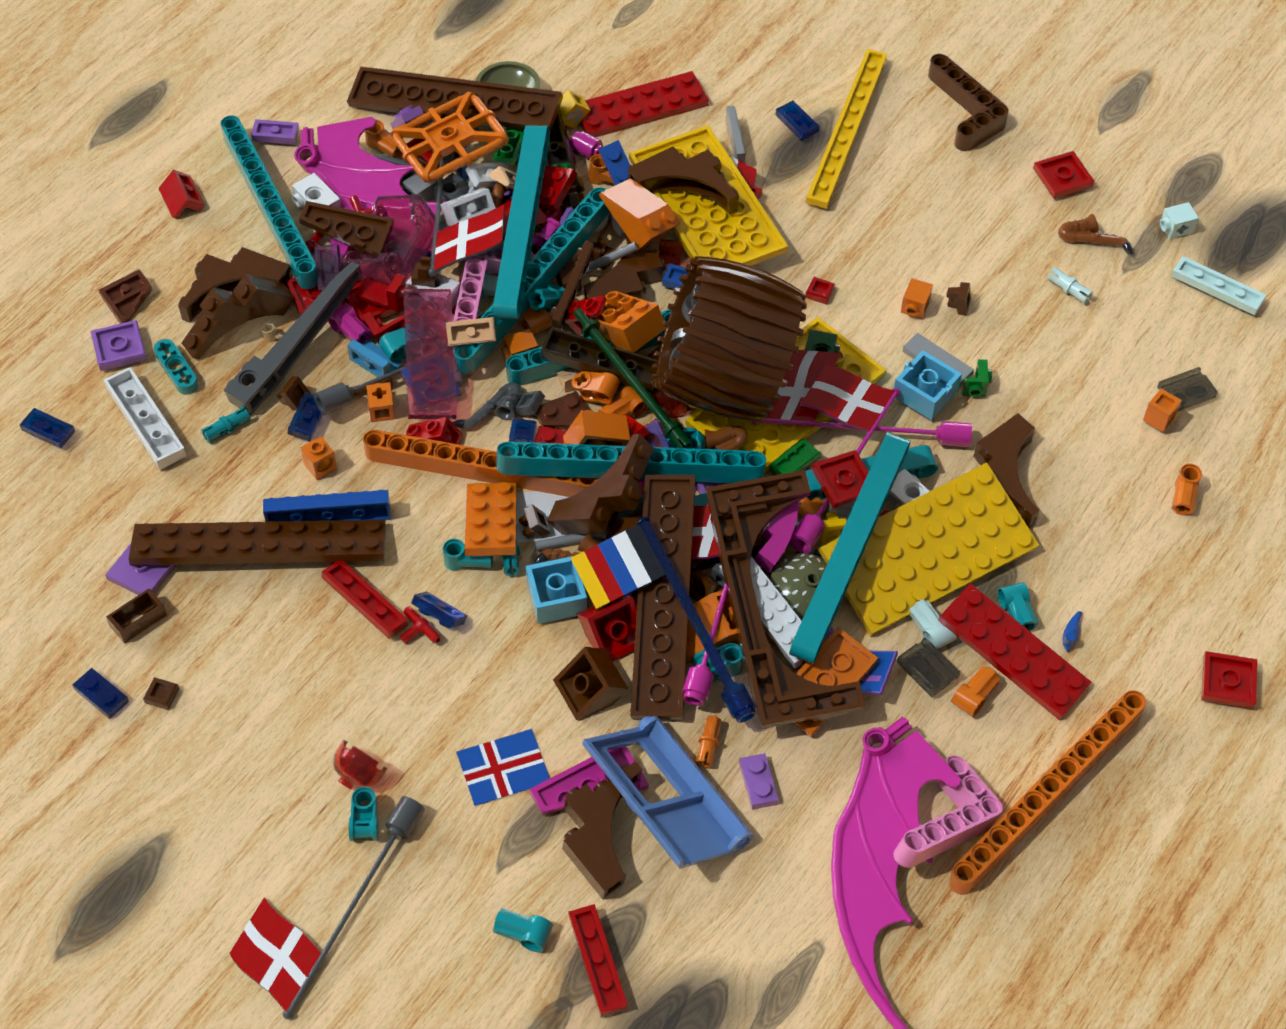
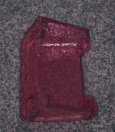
M421 194L380 196L374 202L371 214L394 219V226L384 252L380 253L378 258L364 252L359 256L355 251H348L344 254L339 264L344 269L353 261L360 265L362 271L360 278H367L389 286L396 274L405 276V281L407 282L413 274L416 262L421 263V256L427 255L433 244L435 215Z

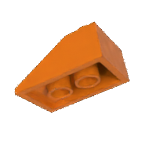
M631 178L599 194L631 243L636 242L639 250L666 237L681 223L666 202Z

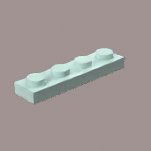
M1182 256L1171 274L1172 277L1254 316L1266 298V294Z

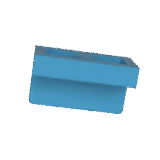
M353 339L347 345L349 359L376 377L390 373L403 366L402 361L399 363L391 362L383 350L370 340L360 344Z

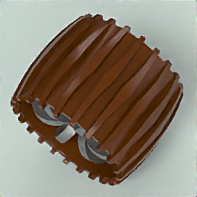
M695 256L690 260V264H687L685 267V271L688 273L681 274L679 278L683 282L681 288H675L673 294L677 295L675 303L668 304L667 309L671 310L668 321L663 320L662 326L666 327L664 336H659L657 342L661 344L660 352L655 351L653 356L658 362L652 365L651 370L654 372L651 375L652 385L668 396L708 413L734 419L762 421L768 417V413L773 411L774 406L771 403L779 401L780 395L777 393L779 388L786 387L787 381L783 379L786 371H792L794 365L789 364L792 353H798L799 347L795 346L797 336H803L804 330L799 328L800 321L804 322L806 320V314L802 312V310L807 308L806 296L803 291L792 284L758 268L726 259Z

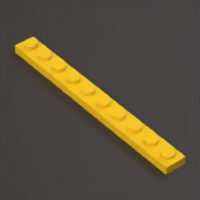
M867 48L807 194L806 204L825 209L828 208L886 63L888 53Z

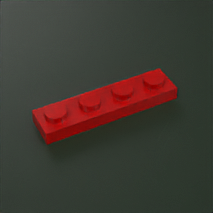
M336 561L321 571V578L388 639L408 626V619L344 561Z
M595 904L568 911V917L600 1017L628 1010V1004Z

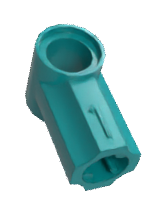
M547 284L546 288L529 292L527 300L530 308L536 311L547 310L551 312L553 306H558L565 288L555 284Z
M449 539L443 544L444 565L449 570L458 571L463 567L491 568L493 555L465 556V544L459 539Z
M1021 582L998 588V599L1001 607L1004 610L1007 609L1009 615L1029 631L1036 628L1038 620L1030 605V594L1027 585Z
M501 908L495 919L493 933L519 941L523 947L530 951L542 952L553 924L542 916L531 915L529 918Z

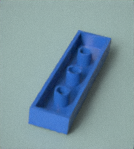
M388 490L316 494L310 496L301 495L296 497L286 496L283 498L263 499V513L265 522L391 520V504Z

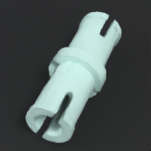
M1057 267L1052 269L1056 276L1049 273L1047 278L1049 281L1061 287L1067 295L1070 293L1082 301L1083 304L1089 302L1086 296L1091 298L1093 291L1078 283L1075 277L1067 276Z

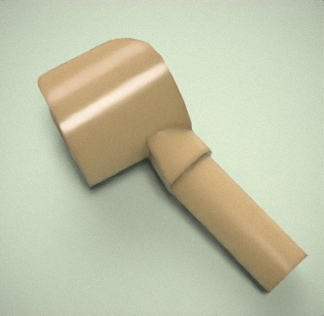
M272 323L265 325L268 332L262 331L264 338L268 342L275 341L276 339L280 340L283 336L282 333L277 332L275 325Z

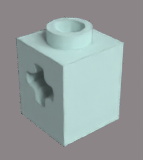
M1187 202L1165 208L1160 219V227L1169 239L1182 237L1195 232L1199 217L1190 203Z

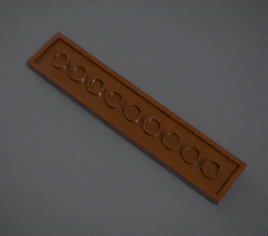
M360 66L347 103L349 107L399 113L400 110L410 105L412 108L420 105L423 113H427V110L432 107L435 109L466 94V92H473L489 110L495 113L496 120L502 127L524 130L526 125L549 126L551 133L563 95L560 91ZM470 105L464 118L468 120L480 114V112L474 105ZM457 108L441 115L440 118L443 119L455 113Z
M645 475L642 531L666 577L638 590L631 719L658 716L659 719L684 720L685 701L683 700L684 694L682 691L686 681L696 492L695 475Z
M321 520L134 524L128 559L130 566L384 561L386 521Z

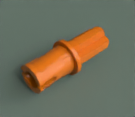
M718 716L706 717L703 734L698 740L700 747L695 763L699 767H701L702 762H704L703 768L712 767L715 748L719 746L717 739L721 719Z

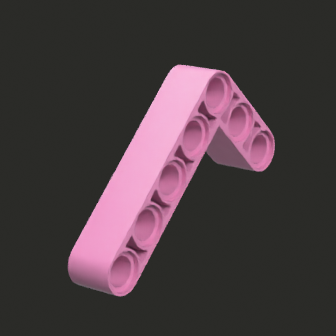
M504 244L481 255L466 259L454 321L476 319L485 271L499 274L501 260L498 258H502ZM532 252L530 254V260L534 257V254Z
M951 755L945 760L959 776L961 781L959 787L950 788L944 782L937 781L958 808L906 832L893 853L894 859L899 865L907 868L916 866L988 831L1002 813L1003 807L999 799L963 758Z

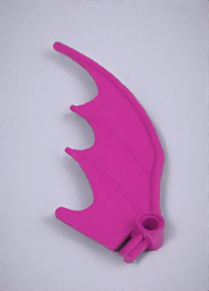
M373 117L318 126V146L314 144V129L303 127V130H301V145L298 146L294 154L295 160L305 172L315 173L340 198L341 208L353 210L349 198L353 195L358 196L363 210L381 204L384 211L378 214V216L394 219V226L388 243L394 241L400 248L432 255L436 202L421 201L403 191L401 181L410 171H415L412 166L396 165L381 160L360 148L359 139L362 133L376 125V120Z
M903 716L885 730L881 727L871 728L864 734L862 738L864 749L859 772L850 798L834 829L831 859L833 901L839 930L849 958L865 990L894 1029H908V1027L893 1010L879 982L874 962V945L877 935L884 928L904 921L912 924L913 919L903 907L898 897L896 882L899 864L895 861L893 853L904 834L920 826L918 799L921 788L931 781L944 782L950 788H957L961 783L959 776L917 730L895 746L894 742L912 729L908 720ZM876 743H882V744H883L882 746H880V747H878V748H873V747H872V746H873L874 744H876ZM930 858L926 860V862L928 864H931L933 862V859Z

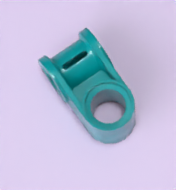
M409 324L396 331L384 334L379 340V346L391 362L399 363L425 350V343L423 341L425 329L420 324Z
M728 643L711 649L706 666L714 674L713 682L730 676H736L743 670V656L741 647L738 644ZM705 650L693 656L692 660L695 665H701ZM729 658H735V659H737V660H735V661H728L727 659H729Z
M359 787L353 792L351 797L349 840L372 838L373 841H377L379 824L376 795L369 787ZM364 800L371 801L367 806L359 805Z

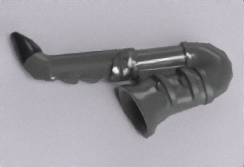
M507 383L469 419H459L452 423L459 428H470L476 425V423L481 422L494 409L500 419L512 420L515 416L514 408L519 402L523 390L517 383Z

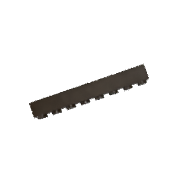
M559 109L550 133L546 166L570 163L578 174L572 186L576 185V190L579 194L584 192L585 188Z
M554 327L550 328L541 349L542 359L580 371L611 373L620 379L621 384L631 386L595 340ZM611 345L645 389L650 393H654L655 387H653L651 375L654 372L651 369L652 365L657 364L658 360Z

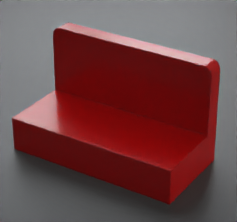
M172 170L159 187V191L172 218L177 219L186 207L200 212L205 207V203L191 175Z

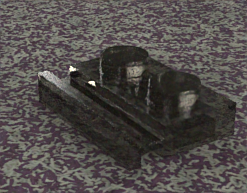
M1200 367L1161 380L1157 386L1159 390L1162 388L1182 400L1178 411L1216 398L1218 393L1208 377L1201 373Z
M926 637L919 644L916 643L897 658V663L931 698L960 676V671Z

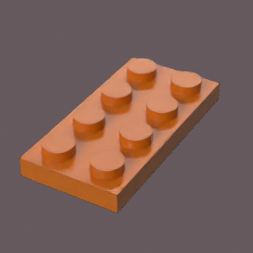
M516 482L467 484L465 556L516 555Z
M837 627L823 643L815 663L806 662L796 674L808 681L827 686L861 682L876 665L878 657L841 628ZM810 719L795 722L794 724L812 737L826 720L812 722Z

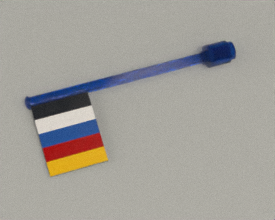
M649 517L640 518L636 526L570 558L596 610L667 577L724 685V692L721 694V698L732 719H736L737 723H743L756 715V706L744 684H738L733 681L656 536Z

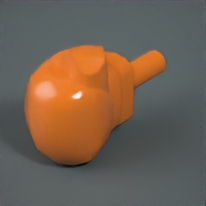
M808 497L800 500L799 516L802 518L805 514L816 515L825 499L821 501L816 497L810 500Z

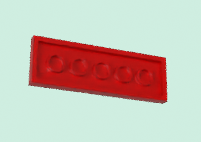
M690 71L585 100L591 111L580 122V125L584 132L598 137L709 106V99L694 72Z
M971 583L938 618L941 624L1058 720L1061 719L1091 683L1087 677Z

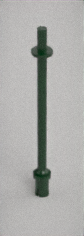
M581 308L576 309L573 314L583 325L581 334L584 337L591 336L664 426L663 434L670 438L678 448H687L686 445L691 448L693 442L682 431V425L678 421H671L599 332L600 322L598 320L590 321Z

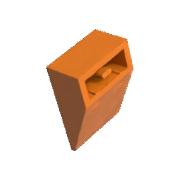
M618 291L608 293L605 296L607 300L600 316L590 318V321L598 320L600 322L599 332L614 346L631 352L637 351L666 329L665 326H662L664 319L658 304Z
M722 591L711 593L689 607L687 663L693 662L692 658L696 653L706 650ZM728 593L711 649L728 643H735L740 646Z

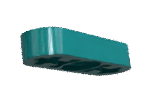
M169 339L157 341L154 345L156 359L178 392L186 395L195 392L198 388L196 375L174 342ZM166 349V351H169L170 356L167 357L166 353L162 350ZM172 364H182L181 368L177 370L170 369ZM184 376L185 379H186V381H187L189 384H186L185 382H182V378H181V377Z

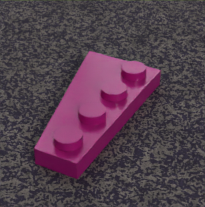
M627 747L608 751L620 767L624 764L629 766L635 762ZM590 757L531 788L529 793L541 814L545 815L564 810L565 796L573 788L578 787L580 789L587 784L594 792L593 788L604 779L609 781V778L595 760ZM641 772L640 779L634 783L638 791L649 789V783Z

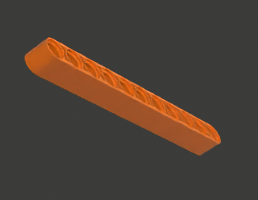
M370 430L363 436L365 455L371 461L489 483L516 482V488L570 497L583 491L599 479L506 475L497 470L496 451L380 430Z
M1136 690L1127 691L954 865L949 881L953 892L961 895L971 892L1139 721L1146 705L1145 696L1141 692ZM1111 721L1117 722V723H1119L1120 725H1116V724L1112 723ZM1078 754L1085 755L1087 758H1082ZM1062 771H1067L1071 775H1065ZM1045 788H1051L1054 792H1048ZM1028 805H1034L1037 807V810L1029 808ZM1010 822H1016L1021 827H1015ZM995 839L1000 840V841H1002L1004 844H1003V845L996 844L993 840H995ZM976 857H982L987 862H979L976 860ZM958 875H965L969 880H961Z

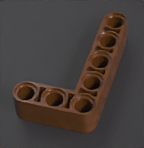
M944 54L933 55L930 60L929 79L972 115L958 125L954 142L955 147L960 151H969L1003 131L1009 112L1008 107Z

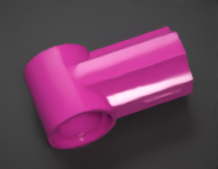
M348 303L339 307L328 320V323L335 332L339 333L341 331L350 341L354 339L363 344L372 336L371 330L358 319L355 310Z

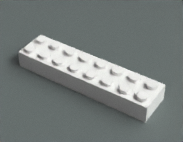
M131 367L104 379L107 391L159 470L187 457L183 445Z
M751 557L750 573L763 629L795 669L806 662L789 655L793 639L802 621ZM719 566L720 572L723 575L722 566Z

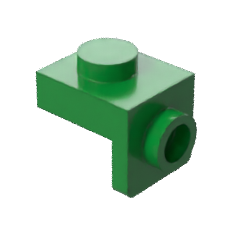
M978 359L975 378L964 379L963 396L986 397L988 384L992 382V369H988L987 360Z

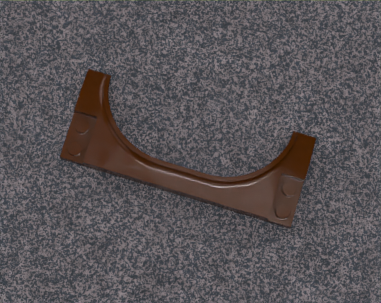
M805 470L706 487L705 493L711 514L710 520L754 707L757 709L761 729L810 719L812 722L822 721L865 708L866 705L860 681L827 686L798 676L776 656L769 645L763 629L750 573L752 551L761 532L775 517L811 494Z

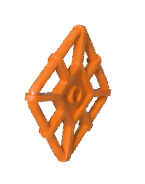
M466 92V94L435 109L432 107L427 110V113L399 127L393 128L391 132L393 141L402 152L405 162L410 163L417 175L426 183H431L433 180L439 179L465 165L467 167L472 165L473 161L502 146H506L509 141L506 131L496 120L495 113L489 110L473 92ZM470 105H474L480 114L466 120L464 118ZM457 108L455 113L443 119L440 118L441 115ZM430 120L435 122L425 128H416ZM486 123L495 132L474 131L473 129ZM403 138H418L425 141L409 148ZM473 142H491L470 153H467L463 148ZM432 150L434 153L424 169L417 156ZM455 151L460 155V158L436 169L443 157L449 156Z

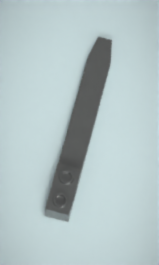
M352 261L337 274L262 360L253 356L249 362L243 365L241 371L234 379L227 383L224 389L230 403L238 408L245 407L249 415L254 413L282 381L349 295L362 274L360 265Z

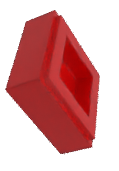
M813 277L805 296L807 299L827 305L835 289V283Z

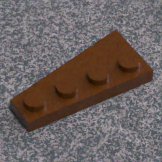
M306 201L299 217L301 225L380 260L394 226L393 218Z

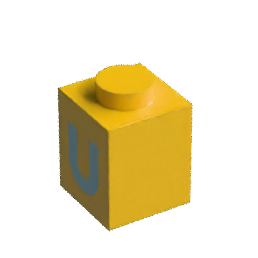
M570 90L563 94L559 109L564 124L575 129L591 110L583 96Z

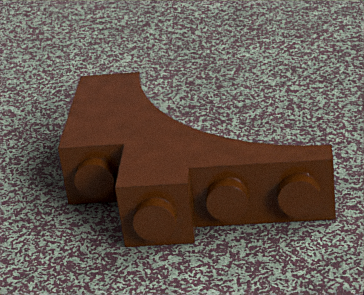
M672 146L628 167V179H633L651 193L661 191L689 192L712 200L729 214L737 211L738 193L726 183L724 176L720 174L722 165L719 158L714 156L709 150L686 160L685 156Z
M625 234V238H626L627 245H628V244L631 243V241L629 240V238H628L627 235ZM648 246L626 255L603 277L583 285L584 299L602 295L606 296L612 291H618L643 300V294H646L645 285L662 281L663 271L666 269L665 262L662 257L659 258L656 249L649 251Z
M244 247L232 257L231 263L206 254L196 264L195 274L197 280L192 283L191 289L179 301L178 308L181 318L190 323L203 310L200 304L212 287L233 292L245 274L283 283L287 287L286 280L293 278L291 266Z
M245 274L233 292L211 288L200 304L203 313L181 343L192 358L200 359L213 343L233 328L259 317L283 316L296 298L283 283Z
M1017 413L978 441L973 457L980 465L988 463L1028 528H1031L1036 524L1039 509L1031 502L1023 490L1018 476L1017 460L1026 446L1032 442L1035 427Z
M632 434L622 454L603 476L583 491L568 498L555 501L547 522L562 535L605 532L614 511L636 510L644 488L639 483L654 447L640 434Z
M636 761L629 766L624 764L620 767L633 784L640 779L642 768ZM606 779L599 782L593 788L594 792L585 784L580 789L575 787L566 794L564 810L579 829L574 827L564 836L562 850L602 899L623 885L626 874L623 872L615 855L611 835L612 817L623 796L613 783Z

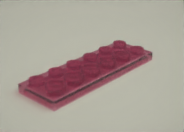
M404 288L403 307L408 419H438L442 417L456 419L454 346H448L446 322H452L451 289Z

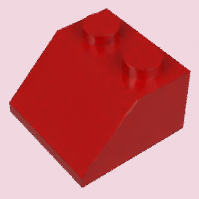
M627 595L599 610H596L595 606H591L577 613L585 636L594 648L605 649L612 661L634 651L637 608L632 596Z

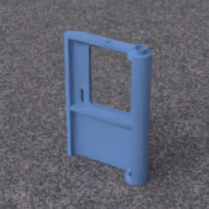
M658 716L644 717L639 722V727L584 739V748L678 868L689 867L737 852L747 846L753 839V833ZM635 744L640 745L680 796L656 803L647 802L608 751Z

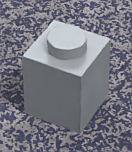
M416 173L402 182L403 191L411 197L426 202H431L435 199L434 186L438 184L437 179L431 183H426Z

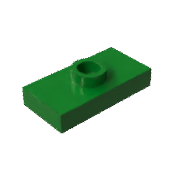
M802 439L771 463L769 470L774 475L805 470L821 457V452L808 441Z

